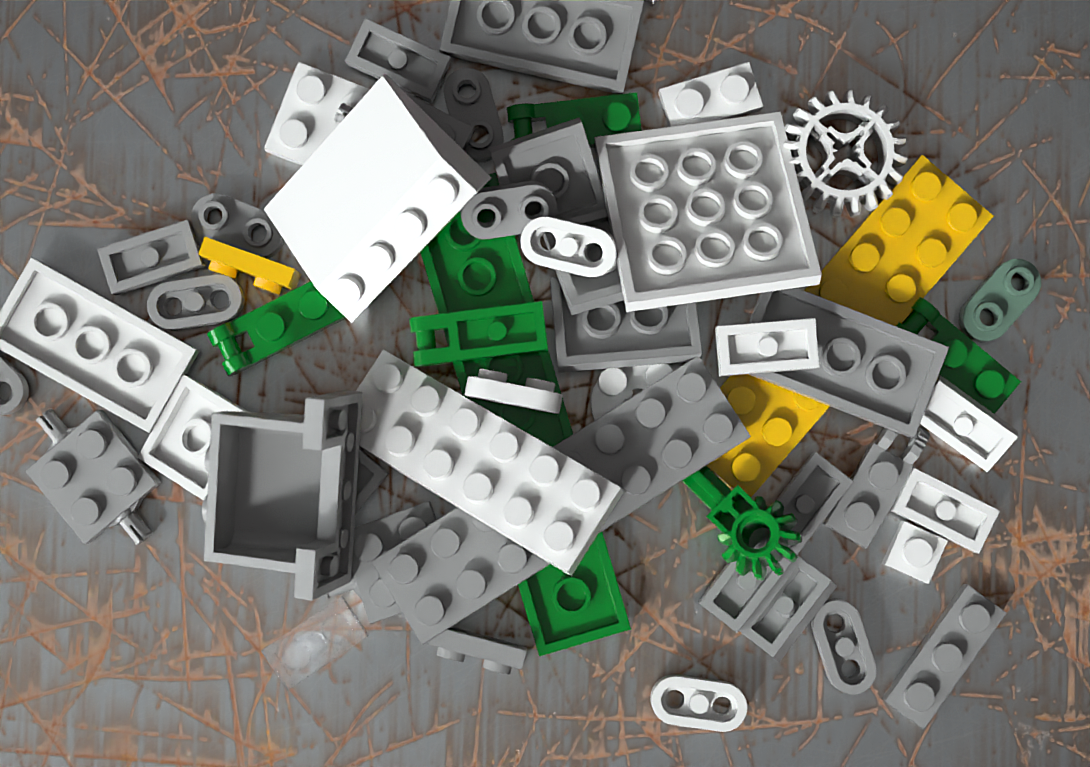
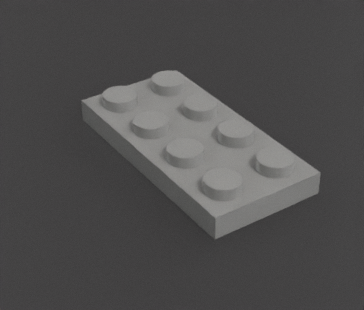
M451 0L439 51L450 57L610 93L623 94L644 0Z
M799 288L760 293L749 324L815 318L819 368L749 375L907 437H915L949 347Z

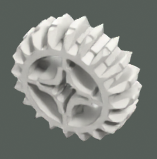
M832 90L828 91L825 95V105L817 97H812L807 103L809 112L801 108L794 112L793 117L798 125L787 124L785 126L787 137L793 141L784 142L783 147L791 151L792 159L788 162L794 163L798 183L804 188L801 192L803 202L810 196L816 198L813 212L817 214L824 209L826 203L831 204L830 214L832 218L841 216L845 204L848 214L851 218L860 215L861 203L871 212L878 207L876 196L887 200L893 195L891 187L887 183L899 184L903 179V175L893 167H902L907 164L908 160L907 156L895 153L894 150L904 147L907 141L905 137H892L891 133L900 126L899 120L895 119L886 124L882 119L889 110L888 106L882 105L876 112L869 109L873 102L872 95L867 94L860 104H856L854 91L847 90L843 96L842 103H840L838 95ZM834 119H843L854 122L859 127L850 133H840L832 126L827 129L821 123ZM809 135L816 141L814 146L822 155V165L815 174L809 166L806 155V144ZM869 136L874 140L878 152L876 173L870 168L872 163L867 159L863 150L864 143ZM855 139L857 142L850 149L851 154L847 159L843 160L842 163L838 162L830 170L828 168L829 165L836 159L834 154ZM835 175H845L853 181L858 179L865 186L855 190H840L832 188L825 183Z

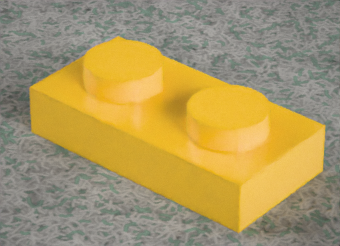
M204 237L198 253L204 259L211 261L208 270L226 275L232 279L236 278L238 271L255 277L253 286L280 295L282 287L289 290L296 289L301 277V273L294 268Z

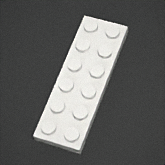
M385 350L381 352L356 390L363 392L359 448L570 576L576 570L624 493L618 485Z

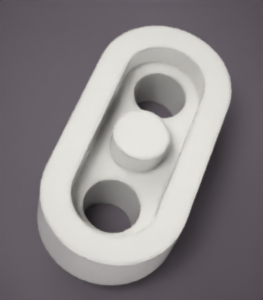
M539 217L530 221L525 226L521 235L523 253L531 262L537 265L586 277H598L608 273L617 262L615 239L609 232L600 228L554 217ZM547 231L551 232L556 238V244L551 250L544 249L540 243L541 236ZM592 243L599 244L603 250V255L597 262L591 261L586 253L588 246Z
M479 369L478 377L468 376L464 396L555 414L560 412L563 395L554 392L555 383L527 378L525 386L506 383L508 374L486 369Z
M671 674L659 679L651 691L650 700L655 714L660 720L671 725L727 732L740 726L747 714L745 696L734 684L726 681ZM671 690H678L683 694V700L678 706H669L665 701L667 693ZM718 697H726L730 701L729 709L724 713H717L713 710V702Z

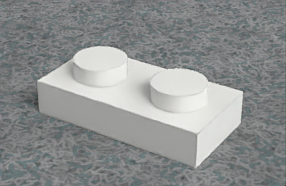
M749 62L659 89L658 92L669 127L737 118L760 111L763 108Z
M815 318L726 325L715 328L719 376L819 368Z
M941 375L937 378L920 424L988 472L1018 438V431Z
M915 468L911 469L900 494L890 511L978 554L1000 512Z

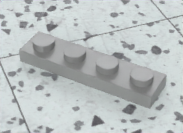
M816 452L810 455L776 499L784 505L783 515L793 513L798 520V523L790 531L799 532L802 536V542L797 545H788V548L794 551L796 555H798L854 482ZM759 528L755 530L749 539L750 548L758 549L764 547L771 537L770 529ZM784 557L779 561L785 572L791 562ZM737 561L727 563L699 599L698 603L738 633L781 577V575L777 576L770 566H767L765 579L757 580L752 569L745 576H741L735 571Z

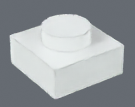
M900 520L881 564L929 584L948 540Z

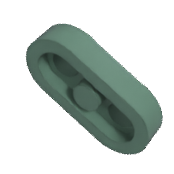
M1023 259L1008 260L997 266L961 307L959 325L962 332L976 342H988L1001 337L1039 294L1041 277L1037 268L1029 261ZM1014 274H1018L1024 279L1025 284L1021 291L1014 289L1011 285V278ZM983 309H988L993 314L994 320L990 326L984 325L980 320V312Z

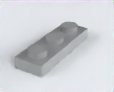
M963 584L881 699L919 727L925 729L1002 621L1006 612L969 585Z

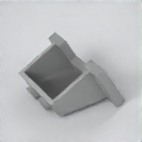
M342 390L305 398V415L242 411H219L212 413L210 446L205 454L208 490L202 505V516L206 521L204 561L295 573L294 598L313 601L351 582L363 392Z

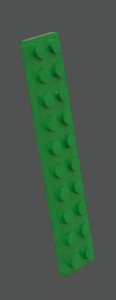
M496 172L488 174L491 179L482 188L499 185ZM483 209L478 213L477 219L482 223H488L494 218L495 212L491 209ZM459 211L421 251L438 314L534 302L515 235L492 239L476 238L465 229ZM444 329L448 347H450L448 329ZM549 350L453 362L463 396L468 376L478 377L479 369L508 374L506 383L525 386L527 378L555 383L554 392L561 394ZM464 396L550 447L556 446L573 435L563 397L560 412L555 414ZM603 532L596 536L572 576L550 564L518 584L539 657L631 630Z

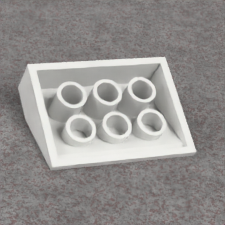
M384 74L268 203L264 210L316 289L352 323L478 193L491 177L391 78Z

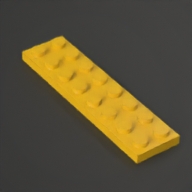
M923 155L903 175L902 181L894 185L891 189L893 195L887 200H881L878 207L868 215L823 267L820 284L807 286L804 291L893 326H896L899 322L902 323L913 311L911 307L920 297L924 298L994 217V215ZM749 374L730 375L719 388L751 437L707 466L730 488L734 489L739 485L752 497L830 406Z

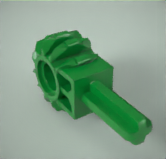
M707 465L682 481L711 510L706 517L722 532L718 534V541L729 546L722 553V557L727 563L737 561L735 571L739 575L745 576L752 569L757 580H764L767 566H770L773 572L780 576L784 573V569L779 563L783 557L790 562L797 560L798 556L788 548V545H797L802 542V536L799 532L790 531L798 523V520L793 513L783 515L784 505L780 501L775 500L767 508L766 501L762 496H756L753 500L739 485L731 490ZM759 528L770 529L771 537L764 547L758 549L750 548L749 539L755 530Z

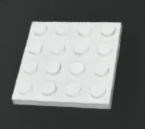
M781 112L595 137L594 148L611 235L614 237L617 245V266L626 312L820 284L822 274L794 163L788 162L792 159L791 151L783 147V143L788 141Z

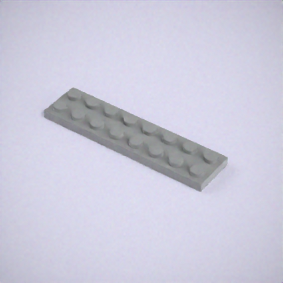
M695 357L552 448L622 488L624 493L599 531L600 533L743 443L751 436L700 357ZM458 507L371 561L422 645L550 565L544 559Z

